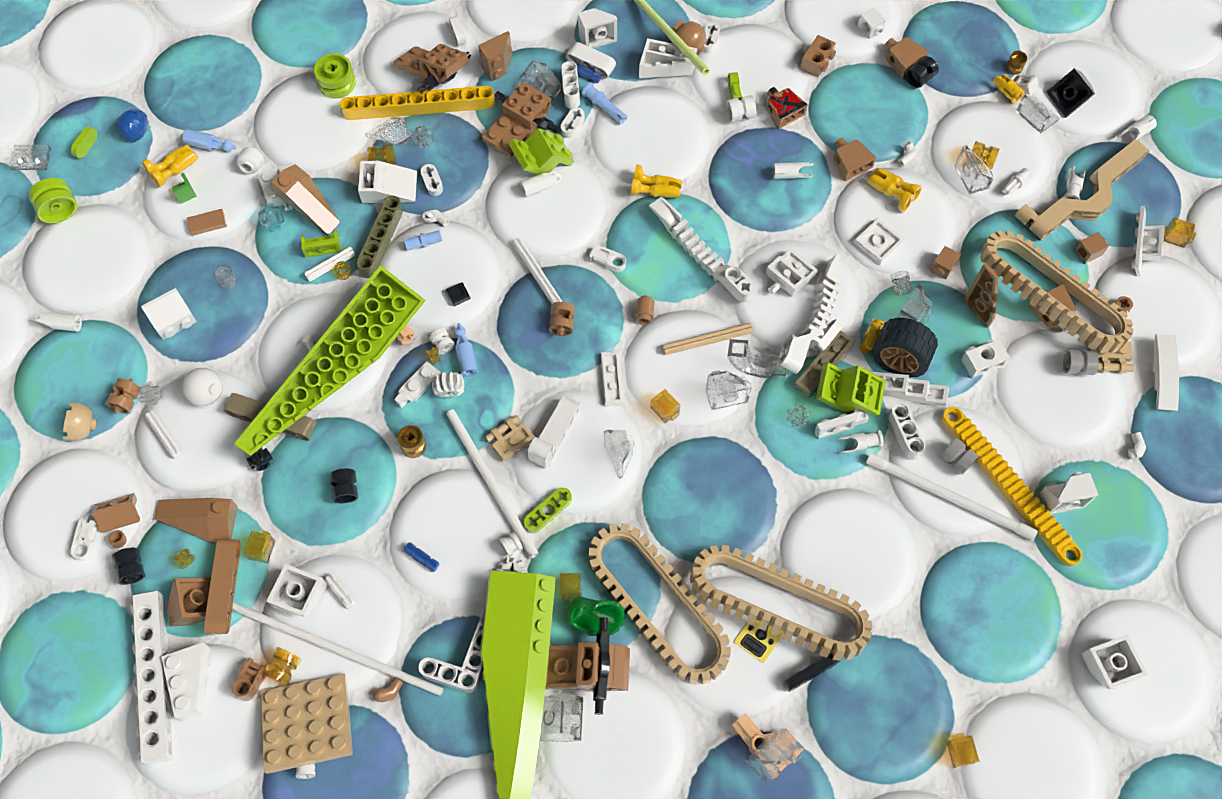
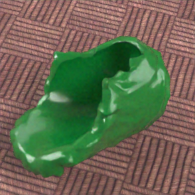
M576 597L568 606L567 618L572 627L588 634L589 637L596 636V633L599 631V618H608L607 631H610V635H613L623 626L625 609L616 601H598L585 597Z

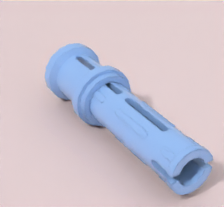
M588 83L584 87L582 95L584 97L587 96L593 105H599L620 124L625 122L622 118L627 120L628 116L606 99L605 94L602 91L599 92L593 83Z

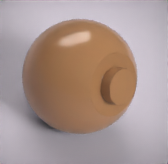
M679 20L672 27V30L689 47L697 48V55H700L705 50L706 33L700 24L693 21L684 23L682 20Z

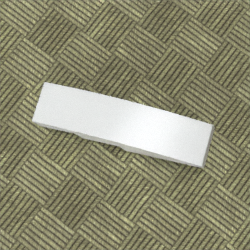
M1155 334L1152 372H1155L1154 391H1157L1155 409L1178 411L1179 363L1176 336Z
M872 372L886 380L883 395L924 404L947 406L949 386L929 384L928 380L909 379V375Z

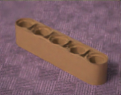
M239 539L217 540L204 623L205 634L229 633L241 551Z

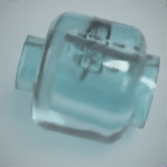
M273 203L260 207L258 218L262 228L270 229V232L281 229L280 226L284 223V217L280 207L275 206Z

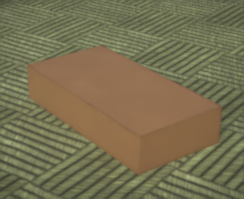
M223 209L187 217L191 236L227 227Z

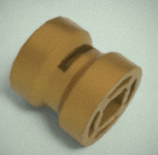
M1019 50L1012 52L1006 64L1008 73L1018 75L1022 72L1028 60L1026 53Z

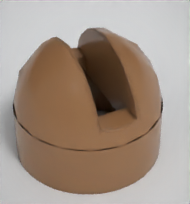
M116 530L109 535L108 542L115 548H121L126 544L127 538L122 531Z

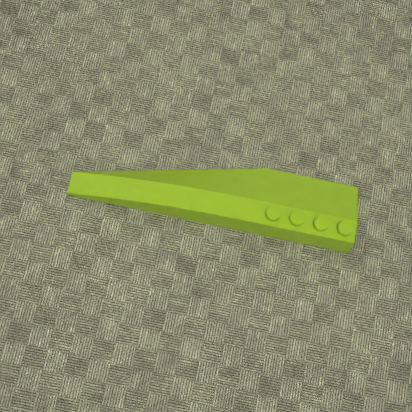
M380 265L234 445L251 456L380 359L426 300Z
M489 571L480 656L484 668L482 673L486 686L485 699L488 703L489 711L487 716L491 751L493 750L494 754L493 768L496 771V794L498 793L499 799L531 798L548 667L556 577L536 573Z

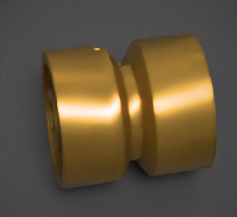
M407 425L400 429L397 439L402 452L409 458H417L423 455L427 445L420 428L415 425Z

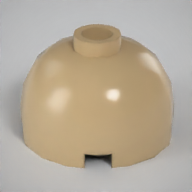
M70 401L69 405L72 406V409L66 412L63 432H67V435H64L63 439L79 441L85 439L91 430H95L97 419H93V412L87 405Z

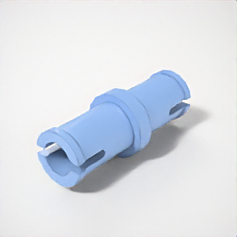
M440 230L427 234L420 233V236L404 239L408 251L421 246L427 247L429 244L442 241Z

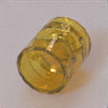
M975 141L967 163L975 166L981 164L982 168L992 170L1000 148L991 145L986 147L984 143Z
M393 144L383 145L382 148L378 146L367 148L369 161H379L378 154L382 153L383 161L381 162L396 165Z
M277 647L272 656L274 663H269L262 674L287 686L292 678L290 671L296 670L302 659L285 649Z

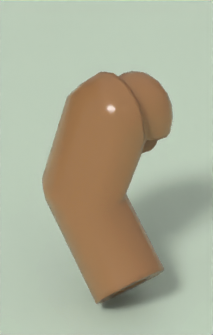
M394 678L389 687L375 689L373 691V698L377 702L393 700L403 682Z

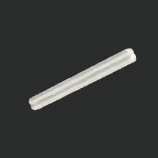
M514 239L512 241L514 248L550 303L562 302L522 239Z

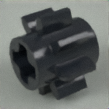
M261 448L246 458L251 469L256 468L257 471L267 469L270 466L269 461L273 459L267 448L264 450Z

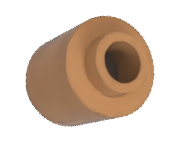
M644 295L636 300L635 318L639 324H650L653 319L655 301L650 296Z

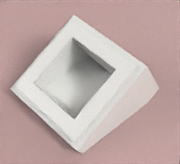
M1021 74L1015 81L1028 96H1032L1038 87V80L1035 75Z

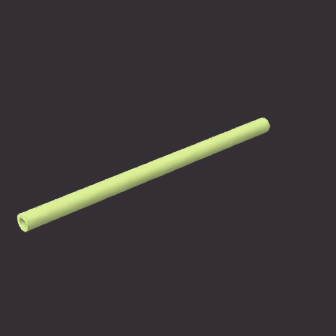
M633 0L704 76L710 73L709 67L645 0Z

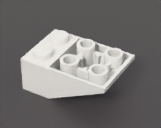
M360 161L358 193L362 203H384V200L392 195L397 196L401 203L416 201V170L381 161Z

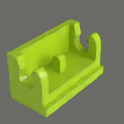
M333 230L334 235L310 239L305 238V235H301V249L305 257L309 258L341 252L340 235L337 230Z

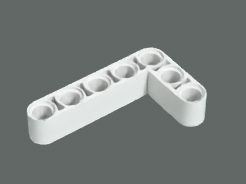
M485 606L462 668L427 657L420 661L418 667L419 672L425 679L465 693H473L477 690L483 675L482 671H484L483 661L478 666H472L471 661L476 657L481 658V646L478 645V641L482 638ZM427 665H434V670L431 673L424 672ZM447 671L454 672V676L450 680L444 679V674ZM466 678H474L471 686L466 687L463 685Z

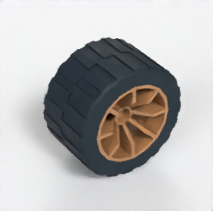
M898 317L889 319L884 323L873 347L872 354L878 364L892 374L909 375V378L919 377L927 372L938 347V340L931 329L923 323L913 319Z

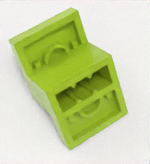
M537 128L525 142L512 139L508 143L522 169L538 175L551 172L559 163L571 166L575 162L571 156L572 152L564 144L563 137L548 130L545 131Z
M829 362L823 363L816 399L843 413L861 409L872 416H879L886 380L859 365L842 370Z

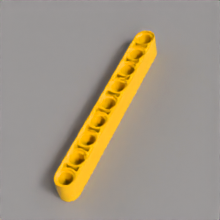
M477 86L427 90L423 94L419 93L420 91L345 97L340 101V107L345 119L359 120L490 109L495 105V98L491 87Z

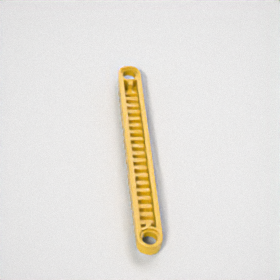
M956 407L947 408L941 417L947 429L956 439L958 438L966 445V450L971 449L979 455L975 462L1032 528L1038 530V536L1061 563L1068 567L1077 565L1082 560V552L1072 540V536L1067 534L1066 529H1062L1061 524L1056 522L1054 516L1050 515V511L1046 510L1045 505L1040 503V499L1034 496V492L1029 490V486L1024 484L1023 479H1019L1018 474L1013 472V468L1009 467L1008 462L1003 460L1001 454L997 453V449L992 447V443L987 441L986 436H982V432L977 430L976 425L972 424L971 419H968ZM947 414H955L957 421H950ZM1066 551H1072L1076 559L1074 561L1069 560L1066 557Z

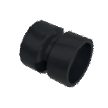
M924 56L906 71L907 81L913 87L921 88L938 74V64L932 57Z
M348 468L332 471L330 473V482L333 487L331 490L332 501L341 504L356 501L358 499V488L354 485L357 482L356 471Z
M134 547L124 548L112 554L111 558L114 568L118 569L116 577L119 584H133L145 577L143 565L140 563L139 549Z

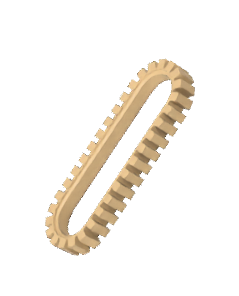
M1001 230L996 231L995 234L992 233L988 237L980 251V254H982L980 256L981 262L987 263L999 277L1002 276L1001 282L1007 286L1011 283L1013 285L1011 290L1015 293L1020 290L1022 292L1020 297L1024 300L1031 298L1030 304L1033 307L1040 305L1039 311L1045 315L1049 312L1050 316L1048 318L1054 322L1058 319L1060 321L1058 326L1062 329L1069 327L1068 333L1071 336L1078 334L1080 336L1077 339L1079 342L1084 344L1087 341L1089 342L1088 348L1096 350L1098 347L1101 353H1107L1108 351L1115 353L1118 350L1120 351L1132 337L1134 329L1131 327L1133 323L1131 319H1126L1128 315L1125 311H1117L1120 306L1114 302L1109 305L1107 303L1110 300L1105 295L1100 298L1098 296L1100 292L1095 288L1092 291L1089 290L1090 284L1086 281L1081 284L1079 282L1081 277L1078 275L1070 276V269L1065 267L1062 270L1060 268L1062 263L1058 260L1055 262L1050 261L1053 257L1048 253L1042 255L1043 249L1039 246L1034 249L1032 247L1034 243L1028 239L1025 242L1023 241L1024 236L1017 233L1016 237H1014L1013 232L1007 230L1005 234ZM1005 248L1013 251L1059 286L1063 284L1068 293L1106 320L1115 330V335L1103 334L1006 262L998 254L997 249Z
M621 523L620 530L617 529L616 524L609 525V533L605 528L601 529L598 532V538L594 536L591 541V548H589L590 567L592 572H595V578L598 582L604 581L603 588L607 593L615 589L611 592V598L616 602L622 598L619 602L620 605L624 607L625 611L630 608L627 612L628 619L631 622L637 618L639 619L635 622L636 629L639 632L645 628L647 629L643 632L644 639L647 642L653 638L655 639L651 642V647L655 652L661 648L663 649L659 654L663 662L671 658L667 667L672 673L679 668L680 671L677 675L679 679L684 681L687 675H689V684L697 685L698 677L701 678L702 685L710 683V675L716 680L722 674L721 669L725 671L729 662L726 658H729L731 655V647H726L730 642L727 634L719 636L724 628L719 622L715 626H711L715 621V617L711 613L705 617L703 616L707 610L703 603L695 607L699 598L694 592L690 596H686L690 592V587L686 583L679 587L682 578L678 573L671 577L674 568L669 563L662 567L665 565L666 559L662 554L655 558L658 549L654 544L649 546L650 540L646 535L639 539V529L633 527L631 532H629V524ZM620 539L631 542L714 641L717 648V657L710 666L704 669L691 668L675 653L604 565L601 555L608 543Z
M717 545L710 546L708 551L704 549L696 557L690 575V583H693L692 589L695 594L700 593L699 599L704 603L711 599L710 607L718 609L719 604L724 605L723 613L729 615L731 609L736 611L735 618L741 620L743 614L747 615L746 623L754 625L755 620L760 621L758 628L765 631L768 625L772 626L771 634L778 636L781 630L785 632L782 639L790 642L792 636L797 637L796 645L802 647L806 641L809 643L807 650L815 652L816 648L819 647L821 648L819 655L827 658L829 652H832L833 660L841 661L843 656L845 660L853 659L855 655L858 656L862 653L871 638L872 632L870 631L873 627L872 621L867 620L869 618L866 609L859 612L861 604L856 600L850 605L848 603L850 597L842 594L841 598L838 599L836 598L838 591L830 589L829 593L826 594L824 593L826 587L818 583L816 589L812 588L814 581L806 578L803 584L800 582L802 576L794 573L791 579L788 577L789 570L782 568L781 573H777V565L770 563L769 568L764 567L766 560L759 558L757 563L752 562L754 555L747 553L745 558L740 557L742 550L735 548L734 552L730 553L729 546L722 545L720 551ZM713 564H726L847 617L855 627L856 636L854 639L845 642L833 640L715 588L706 579L705 570Z

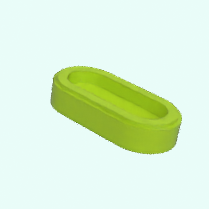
M90 126L85 127L72 144L71 154L77 158H83L95 143L98 136L97 130Z

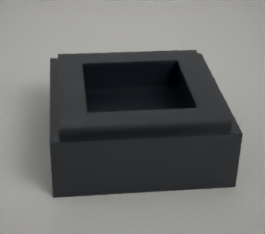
M463 282L446 289L454 307L471 299Z

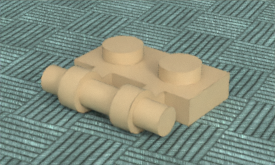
M1127 342L1120 351L1118 350L1115 353H1110L1109 351L1101 353L1098 347L1096 350L1091 349V351H1096L1100 363H1098L1097 370L1107 373L1109 371H1118V373L1134 371V364L1126 363L1133 359L1131 342Z
M517 415L504 420L505 423L498 428L494 427L485 436L488 442L494 439L497 440L492 446L503 461H506L529 445L535 438L524 423L518 427L515 425L521 421ZM510 429L511 432H509L507 435H505L504 437L501 435L502 433Z

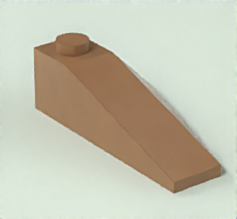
M296 164L284 169L271 182L274 193L326 235H330L340 224V221L310 175Z
M985 263L963 301L988 328L991 326L996 315L999 276Z
M224 498L159 500L155 519L183 530L188 534L202 538L209 543H217L218 539L232 538L238 506L232 499Z

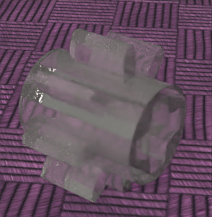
M425 125L415 127V131L411 132L413 144H418L420 148L429 147L430 141H433L431 128L427 130Z
M150 381L142 384L141 389L138 390V397L142 404L147 403L148 407L158 404V399L162 398L160 387L152 385Z
M795 403L793 409L788 408L787 413L790 415L787 416L786 421L792 423L791 427L799 426L801 429L803 423H809L810 419L808 416H810L811 411H807L805 405L800 406Z

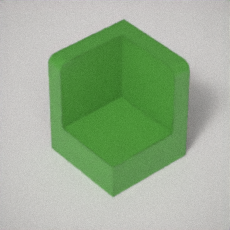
M181 173L184 182L172 187L180 204L197 197L184 173Z

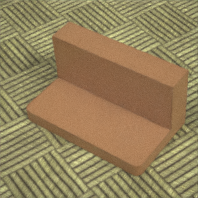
M135 493L95 504L92 514L101 533L140 522V516L135 507L137 502Z

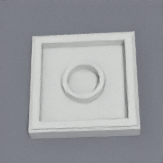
M877 218L854 239L853 244L881 265L905 242V239Z

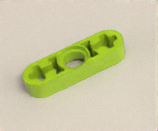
M567 488L557 489L530 512L524 519L526 530L530 533L539 532L572 502L570 490ZM559 495H567V500L564 501L562 499L559 501ZM545 506H552L554 508L553 513L550 515H545L542 510ZM537 513H540V516L544 519V521H542L541 518L538 519L539 517ZM537 520V526H530L529 521Z

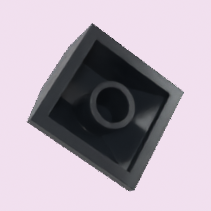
M1075 68L1046 91L1065 118L1095 95L1091 83L1081 71Z

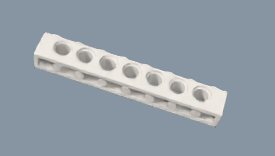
M159 591L133 595V602L130 605L131 612L134 615V622L131 628L132 633L135 635L132 649L134 655H136V663H134L133 669L137 676V684H135L134 689L136 696H138V704L135 708L136 715L139 717V726H137V736L140 739L138 758L141 760V763L147 765L174 760L171 699L161 656L168 654L165 598ZM151 612L150 617L144 620L145 615ZM152 632V636L145 640L146 635ZM153 652V657L147 661V655ZM154 672V678L148 681L149 674ZM155 693V699L149 702L150 695ZM157 714L155 722L150 724L151 716ZM158 735L157 742L151 745V739Z

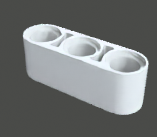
M575 42L566 54L567 61L580 64L579 66L583 65L594 70L593 72L600 73L603 79H607L616 66V62L612 57L579 42Z
M567 61L562 64L564 101L567 108L574 109L580 105L577 65L575 62Z
M897 403L892 407L888 416L890 425L904 456L909 460H917L925 449V443L908 406L903 403ZM895 412L902 414L903 417L897 416ZM902 429L908 430L910 434L904 433ZM910 446L916 447L918 451H913Z

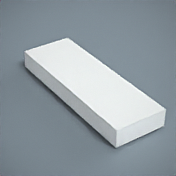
M601 352L605 407L624 405L620 352Z

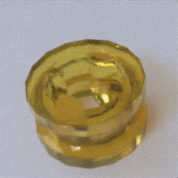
M341 261L335 264L334 272L338 279L346 280L351 276L352 271L347 262Z
M433 346L431 350L427 349L425 352L432 365H435V362H440L441 358Z
M189 549L182 550L174 558V562L179 564L181 569L187 568L195 560V556L191 554Z

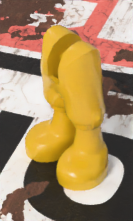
M185 145L166 155L161 163L153 164L145 159L142 161V164L150 177L161 187L168 178L181 173L196 162L199 157L189 145Z
M636 164L631 195L649 193L653 197H680L682 180L663 175L648 176L643 173V167Z
M877 168L867 178V183L876 190L888 196H895L899 200L898 209L903 213L908 209L911 201H915L922 190L920 185L904 182L900 176L881 168Z

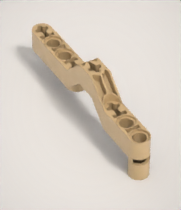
M1135 139L1098 168L1089 178L1093 186V196L1088 200L1062 197L1041 215L1035 213L1025 204L1016 212L1015 217L1025 226L1029 227V230L1040 240L1046 238L1068 219L1095 221L1107 211L1113 202L1111 185L1142 161L1150 150Z

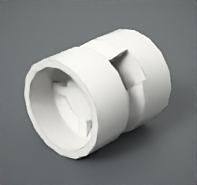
M752 95L742 97L741 100L738 98L727 100V114L730 122L740 121L742 117L744 119L756 117V106Z

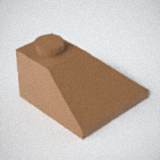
M175 578L173 580L167 605L170 626H189L205 621L211 578Z

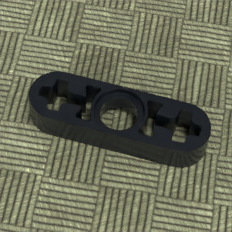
M831 653L827 658L824 657L784 681L783 684L788 692H791L834 667L840 661L833 660V653Z

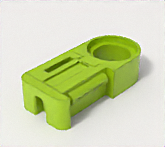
M738 72L728 73V85L731 99L738 98L741 100L742 95Z

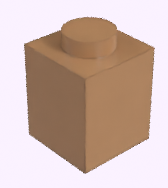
M1097 232L1081 240L1074 250L1086 264L1102 256L1109 245L1106 239Z
M944 246L935 259L930 271L939 277L947 279L961 254Z

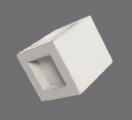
M873 7L860 14L857 26L870 39L874 36H879L884 31L886 20Z

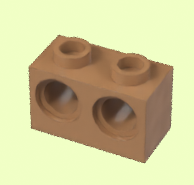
M817 35L802 58L800 69L819 77L821 72L826 71L829 64L828 61L833 60L836 54V50H834L836 42Z

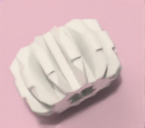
M443 372L434 376L432 382L434 395L441 398L461 395L465 388L462 375L457 372Z

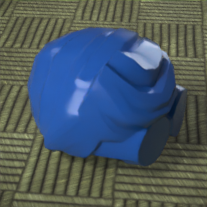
M129 109L118 117L116 127L122 138L129 142H136L144 136L149 121L145 112L138 109Z

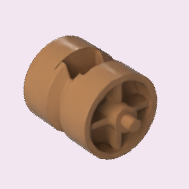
M564 301L555 302L551 305L550 333L558 336H568L573 333L574 305Z
M119 378L112 388L114 393L109 394L105 404L113 409L115 414L118 412L129 414L134 405L133 399H137L141 388L133 383V379L128 381Z

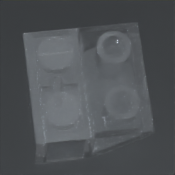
M533 60L513 86L516 90L522 82H525L549 96L551 101L554 100L563 88L546 63Z

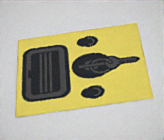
M755 620L754 625L746 623L734 643L764 663L785 632L780 630L778 636L770 633L772 626L768 625L764 631L758 628L760 621Z

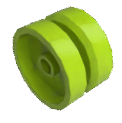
M338 53L327 54L318 59L314 65V75L318 86L326 97L333 99L343 98L354 90L356 78L349 59L344 55Z
M47 178L36 182L28 192V198L34 207L37 217L45 223L63 222L73 216L78 209L77 201L69 185L60 178Z

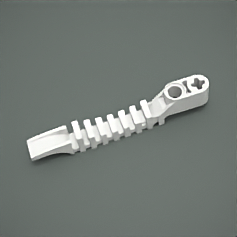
M660 197L649 205V208L663 222L667 232L672 235L671 237L674 240L676 239L680 246H683L685 252H689L691 258L694 257L695 262L700 264L701 268L706 270L709 276H714L713 280L715 282L720 281L740 302H747L751 299L754 290V284L738 267L725 265L722 257L717 260L718 255L716 252L711 254V248L709 246L705 248L703 240L699 242L700 236L698 234L693 236L694 229L692 227L687 229L688 221L684 219L681 222L682 215L663 197Z
M839 254L828 260L817 282L819 285L814 286V290L819 292L814 295V299L818 300V302L813 304L816 310H812L811 314L814 316L809 317V322L811 323L806 324V329L800 331V334L803 336L796 337L791 334L784 342L778 365L794 374L801 370L808 348L811 349L820 343V338L824 335L823 330L827 327L825 323L829 322L830 317L828 316L832 314L831 309L834 307V301L837 300V294L840 292L839 285L841 283L837 277V266L841 258Z

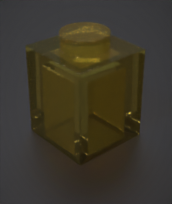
M1174 217L1166 227L1164 242L1185 248L1189 242H1193L1196 236V232H1194L1196 224Z
M666 389L650 401V408L665 424L669 420H675L680 414V404Z
M251 531L244 555L249 560L268 564L276 541L271 536V533L267 531Z
M560 573L561 600L582 597L581 573Z
M964 733L951 736V740L946 742L953 768L980 762L972 735L965 736Z

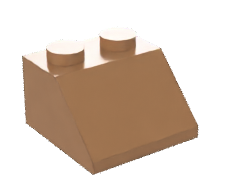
M509 31L478 45L481 67L491 81L499 79L507 73L513 56Z

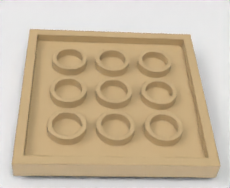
M345 673L261 691L263 761L266 774L353 755L347 677Z

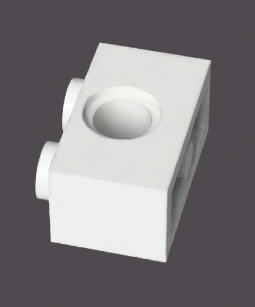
M1000 339L995 341L988 340L977 348L973 346L965 350L961 361L972 379L1004 367L1010 360V356Z

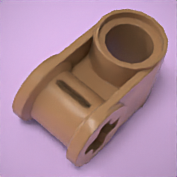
M248 658L233 683L232 692L234 695L245 702L253 699L268 674L269 666H262L254 662L252 658ZM248 685L247 692L240 694L241 688Z

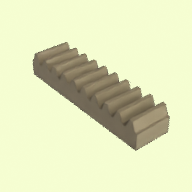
M840 330L826 349L821 351L799 377L794 387L808 397H811L819 386L823 363L829 362L835 366L838 365L839 361L852 348L855 340Z

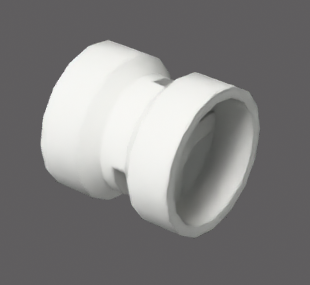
M444 328L437 329L429 337L432 344L436 345V350L440 355L448 353L455 346L453 340L448 338V333Z

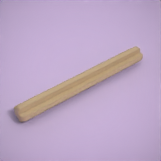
M746 323L663 345V352L665 355L751 334L753 327L751 323Z

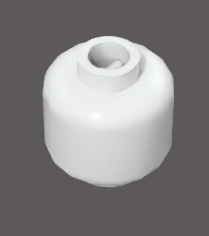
M253 147L243 148L237 158L238 167L245 173L257 172L263 162L262 154Z

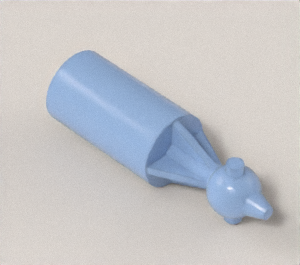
M187 129L183 135V143L185 145L211 151L223 148L228 153L236 149V146L232 145L230 141L224 140L222 142L212 134Z
M457 323L455 334L458 336V341L455 349L460 373L463 377L473 376L478 372L473 347L464 336L466 329L460 323Z

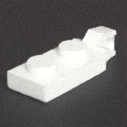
M426 361L398 391L400 394L394 399L396 404L403 408L408 402H416L432 386L433 377L441 374V372Z
M860 409L855 410L854 413L849 415L842 414L835 419H825L817 424L815 435L820 439L851 430L856 425L868 422L869 417L866 412Z

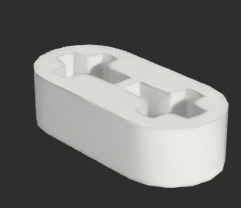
M458 17L449 18L457 45L466 44L465 35Z
M708 23L705 26L706 44L703 51L705 53H711L716 48L720 33V27L716 23Z
M578 107L571 109L561 124V134L564 137L571 138L576 135L585 120L583 109Z
M432 164L424 165L421 168V175L426 189L431 196H438L443 192V186L437 169ZM428 171L431 172L432 177H429V175L427 174ZM432 183H435L436 189L432 187Z

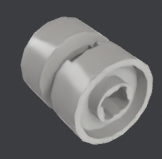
M1068 349L1065 351L1063 358L1065 374H1077L1078 372L1082 375L1096 374L1098 369V354L1096 351L1083 350L1082 353L1079 350Z
M957 438L944 451L941 457L949 464L954 463V468L963 475L977 460L979 455L971 449L966 450V445Z

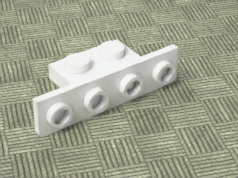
M1141 206L1140 212L1136 214V222L1139 223V227L1135 228L1137 243L1133 245V252L1136 254V258H1132V269L1136 270L1137 276H1141L1142 261L1162 260L1164 225L1145 226V206Z

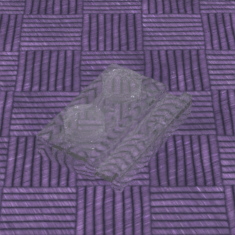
M49 145L13 146L14 151H12L9 167L12 170H47L50 158L49 151H51Z

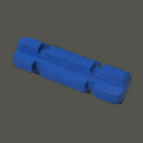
M576 63L578 75L599 83L601 80L600 73L593 72L594 70L583 65L579 66L580 64Z
M408 542L403 549L406 554L412 555V558L423 566H427L432 572H435L440 565L437 560L431 559V556L411 542Z

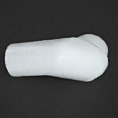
M907 141L903 145L904 156L898 160L899 165L902 167L916 156L915 147L911 141Z
M438 210L425 211L422 214V219L428 223L438 221L442 225L447 226L450 222V219Z
M1137 432L1131 435L1135 445L1133 449L1128 450L1131 459L1141 458L1146 450L1142 434Z

